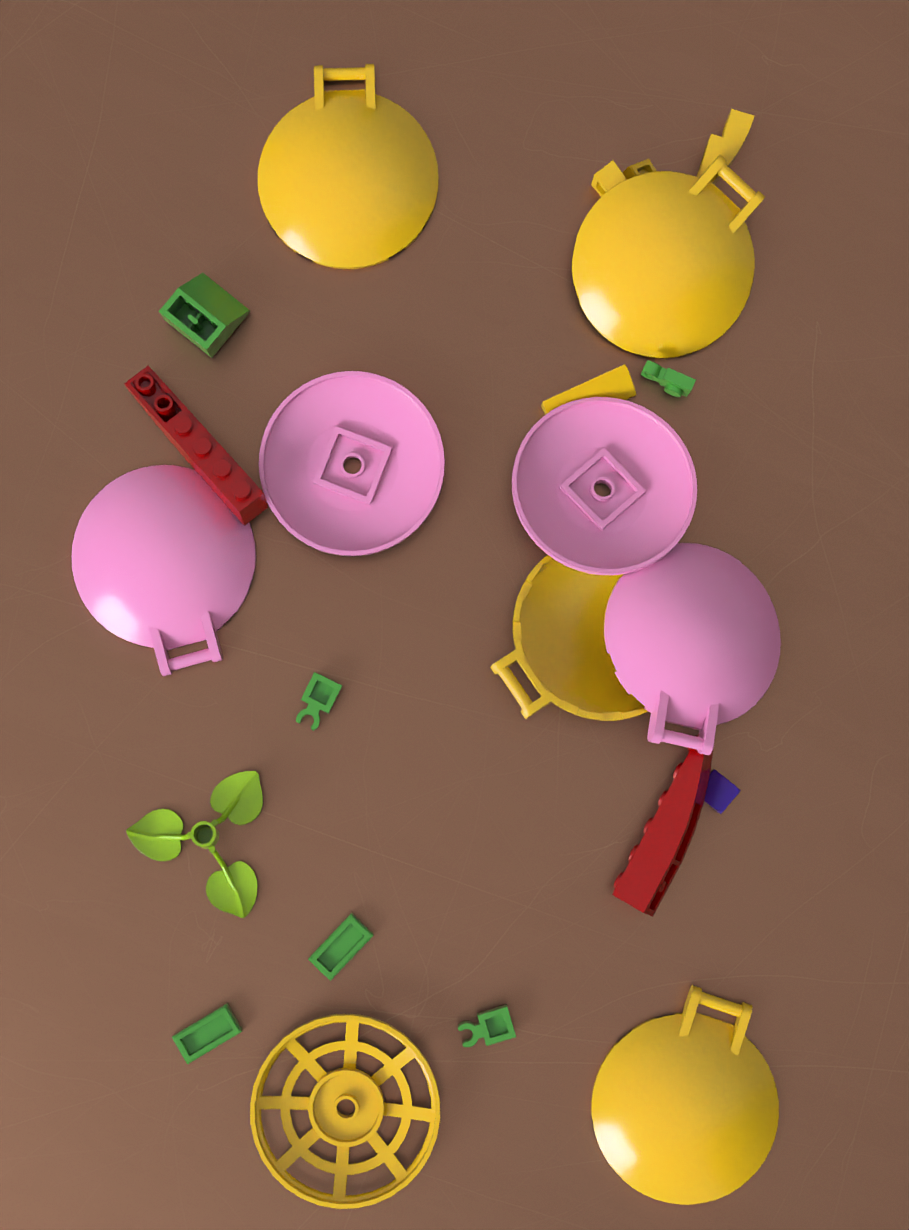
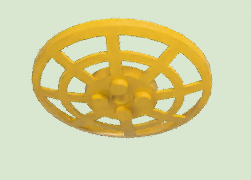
M333 1014L319 1017L300 1025L284 1036L271 1050L262 1064L253 1086L250 1102V1125L254 1143L270 1173L287 1190L301 1199L319 1206L335 1209H354L374 1205L392 1197L406 1187L422 1170L430 1157L437 1139L440 1123V1096L436 1078L429 1062L418 1046L403 1032L389 1023L358 1014ZM346 1023L345 1040L326 1043L310 1052L296 1040L304 1033L320 1026ZM359 1024L370 1025L385 1031L399 1040L406 1048L394 1058H391L377 1047L359 1042ZM287 1049L299 1062L287 1077L282 1090V1096H262L270 1069L279 1055ZM344 1050L343 1068L327 1073L316 1061L318 1057L327 1053ZM357 1051L373 1056L381 1061L384 1066L372 1076L356 1069ZM414 1058L419 1063L427 1080L431 1108L412 1106L410 1088L401 1068ZM306 1069L317 1081L310 1097L291 1096L296 1080L302 1071ZM392 1075L399 1085L403 1104L384 1102L379 1086ZM343 1099H349L354 1103L355 1111L350 1115H343L339 1112L337 1104ZM261 1109H280L283 1129L292 1147L278 1160L272 1153L266 1140L261 1120ZM290 1109L308 1110L312 1128L301 1138L298 1137L294 1129ZM383 1116L401 1118V1123L398 1131L387 1145L377 1133ZM411 1119L430 1122L421 1150L411 1165L405 1169L394 1153L404 1141ZM320 1138L337 1146L336 1163L320 1158L311 1152L309 1148ZM368 1141L377 1153L376 1156L368 1160L348 1164L350 1147ZM301 1156L315 1168L335 1174L333 1194L324 1193L306 1186L295 1179L286 1169ZM385 1163L395 1177L389 1184L376 1190L357 1195H346L347 1175L367 1172Z

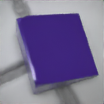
M713 769L709 776L704 802L721 814L741 790Z

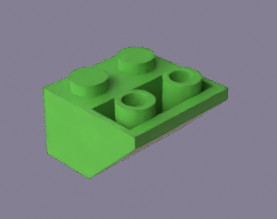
M201 273L180 286L159 310V313L167 323L213 358L247 317L250 310L207 275Z

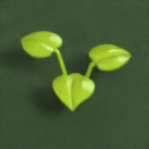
M256 771L239 772L222 780L214 788L210 799L211 807L216 812L221 813V817L212 820L211 823L207 821L198 822L192 827L191 832L182 835L184 824L180 816L169 809L154 810L126 830L132 844L142 854L156 861H170L178 857L181 852L180 840L192 839L193 843L200 848L209 849L222 868L221 871L211 874L207 881L206 894L209 901L220 911L240 918L247 917L251 912L258 892V882L253 869L242 861H237L227 867L216 850L215 845L219 840V832L216 827L224 822L227 817L236 825H245L251 823L259 816L263 807V793L260 777Z

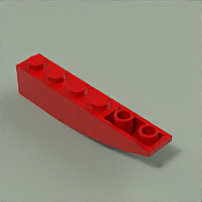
M149 365L124 383L125 387L164 435L244 526L268 508L264 492Z
M688 748L689 753L684 762L679 763L674 771V781L669 790H665L659 799L658 805L660 807L655 816L651 817L645 824L643 831L645 834L640 844L635 845L629 855L630 862L625 872H621L615 880V890L612 895L644 914L653 917L685 857L704 804L711 772L713 750L710 755L699 754L696 749Z

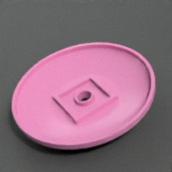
M344 371L327 374L315 378L293 391L270 418L259 452V476L262 490L268 505L279 522L293 536L308 546L340 556H363L378 553L408 538L423 524L433 510L444 478L445 459L441 436L435 421L424 404L408 389L397 382L377 374L362 371ZM349 458L359 459L362 463L360 471L355 474L347 473L344 470L346 460Z
M591 397L571 401L553 409L530 429L522 441L515 458L512 471V495L517 515L524 529L536 545L554 560L567 567L589 574L621 575L635 572L654 564L677 545L690 525L695 511L697 478L692 458L685 444L674 429L661 417L645 407L630 401L610 397ZM599 483L607 485L610 489V495L606 497L597 495L594 486Z

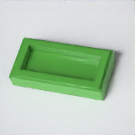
M351 913L308 960L331 981L374 936V933Z
M228 1003L174 1034L172 1039L186 1063L189 1064L241 1033L243 1029Z

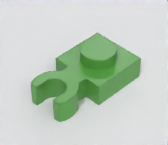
M649 360L645 363L640 374L649 380L659 382V385L665 387L664 391L675 397H681L682 395L687 397L696 379L671 368L665 369Z
M314 672L301 698L302 701L308 703V706L298 713L296 722L300 724L305 715H311L314 718L311 730L315 731L321 722L320 711L330 713L343 686Z
M507 1004L477 1013L478 1023L474 1024L471 1021H463L458 1024L459 1031L469 1029L473 1033L470 1039L462 1041L463 1047H472L477 1043L478 1039L483 1037L486 1046L516 1037Z

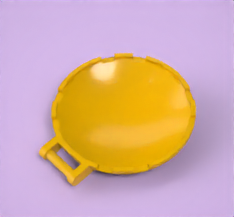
M365 64V67L324 68L323 65H315V96L290 110L274 127L263 147L258 167V192L261 205L267 220L278 237L295 253L298 252L316 264L331 268L358 269L374 266L389 260V257L411 245L421 234L423 227L430 215H432L437 200L439 182L435 152L427 134L410 113L393 101L376 94L375 64ZM366 80V89L325 91L324 81Z
M721 155L713 161L699 178L673 171L649 172L629 178L606 192L594 204L583 220L576 236L572 258L573 284L580 302L579 304L587 319L603 337L619 348L633 354L653 358H672L691 354L705 348L720 338L733 325L745 307L752 288L755 269L753 243L745 220L764 200L765 196L759 190L755 192L725 164L727 160ZM716 174L747 201L741 209L710 181Z
M547 555L527 576L518 594L513 614L515 650L490 667L495 675H500L522 708L520 712L525 719L550 703L574 715L600 721L624 720L648 712L644 709V705L632 694H628L615 674L616 669L611 655L606 650L604 637L605 612L611 592L623 574H589L567 567ZM516 662H518L541 696L534 702H532L509 668Z
M692 985L682 1013H673V1015L656 1019L652 1018L632 1028V1031L625 1035L618 1043L616 1042L605 1056L596 1075L592 1091L591 1116L597 1142L607 1162L635 1190L666 1203L680 1205L706 1203L724 1197L740 1188L764 1163L771 1150L778 1128L779 1099L774 1077L767 1062L756 1046L745 1036L752 1014V1005L744 1002L740 1005L702 992V988ZM698 1004L736 1016L734 1024L696 1012Z

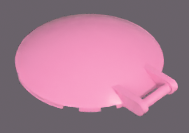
M174 465L148 466L130 471L116 478L91 500L84 510L74 534L71 556L72 571L80 597L94 618L116 636L137 645L154 648L161 675L167 676L177 669L210 660L213 662L223 660L217 631L238 612L250 591L249 588L256 568V544L250 522L244 526L195 470ZM207 640V649L169 659L168 650Z
M677 543L667 555L654 564L635 572L623 574L611 592L605 612V644L607 653H610L615 666V674L627 693L632 694L644 705V709L651 713L647 735L648 742L656 744L666 742L696 749L699 754L710 755L714 746L716 725L729 722L749 711L766 693L775 676L780 657L781 638L777 614L770 596L758 578L744 564L719 549L696 543ZM665 722L700 730L699 737L664 729Z

